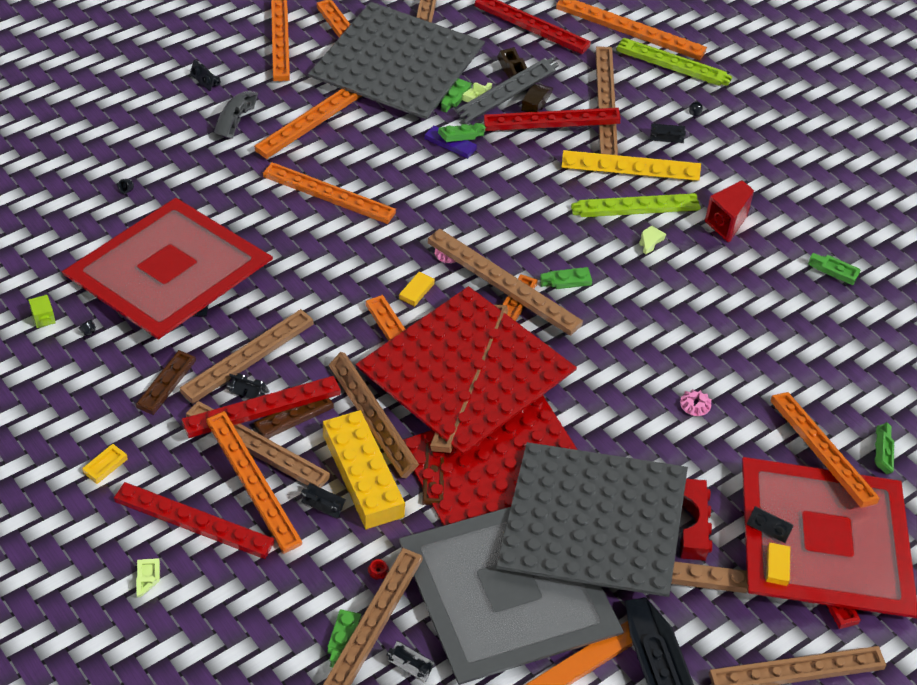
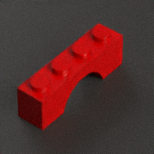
M686 479L682 508L693 515L696 524L690 528L683 529L680 540L681 559L706 561L708 553L712 552V540H709L712 523H708V518L711 516V506H708L711 491L707 489V480Z

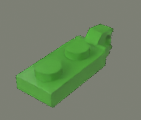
M458 78L441 100V111L447 113L452 106L457 107L462 101V95L472 88V83Z
M475 123L474 125L462 124L461 126L449 125L439 127L438 133L446 142L473 140L477 136H484L486 127L481 123Z
M812 253L808 265L851 285H854L861 271L859 268L829 255L825 257Z
M588 267L543 273L540 275L541 287L552 286L556 289L592 285V278Z
M888 422L877 425V438L875 442V464L886 475L894 472V440L891 438L892 426Z
M340 609L328 644L327 652L331 654L330 667H334L358 626L361 614Z

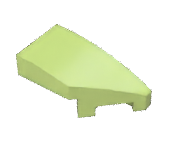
M474 83L473 88H470L462 95V100L467 103L489 91L492 88V83H487L486 86Z
M653 226L645 229L641 234L639 242L640 246L644 247L643 253L647 254L653 251L655 245L665 239L666 234Z
M159 558L137 560L136 586L138 598L142 597L160 581Z

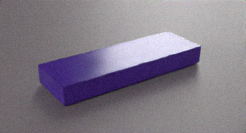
M434 125L424 136L425 140L467 159L477 149V144L468 140L446 142L438 133L439 127Z

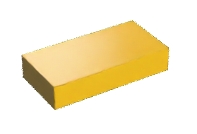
M418 272L401 291L399 299L415 307L434 285L435 279Z
M112 444L82 468L83 474L98 484L128 460L127 454Z
M769 542L767 547L766 582L788 586L790 582V546Z

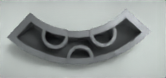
M244 91L235 95L222 110L213 133L233 138L241 119L240 114L254 109L258 92Z

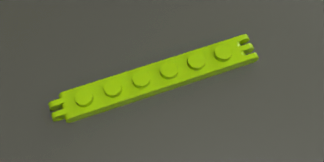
M622 38L616 47V50L620 53L718 86H728L732 80V76L723 70L627 38Z
M692 193L579 200L577 203L571 204L573 215L598 217L698 211L701 209L697 194Z

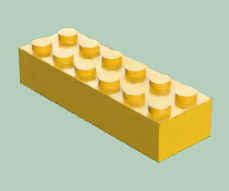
M361 410L323 421V437L365 530L404 518V499Z

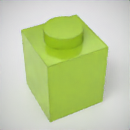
M48 295L29 299L31 313L37 328L56 323Z

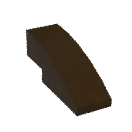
M515 47L499 52L497 58L508 78L527 69L523 58H519Z
M539 83L533 85L522 100L521 111L539 112L542 110L553 88Z

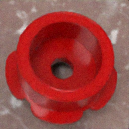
M381 559L372 561L368 567L370 577L376 580L384 579L388 574L387 571H389L388 565Z

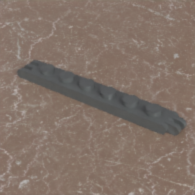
M553 57L548 60L544 58L459 107L456 113L464 112L459 117L461 119L468 117L463 121L465 124H468L552 75L559 65L557 62L552 64L555 61Z

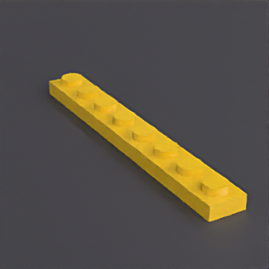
M563 150L561 168L700 181L701 163Z

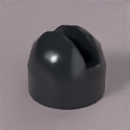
M693 102L690 105L689 113L693 116H700L702 114V104L700 102Z
M121 179L118 182V189L121 193H129L134 188V183L130 179Z
M90 319L83 323L79 330L84 335L90 336L95 332L96 326Z

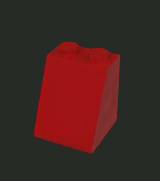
M741 180L710 196L705 222L727 242L732 240L747 218L754 190Z

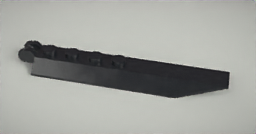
M646 597L625 601L630 637L647 685H694L672 626Z

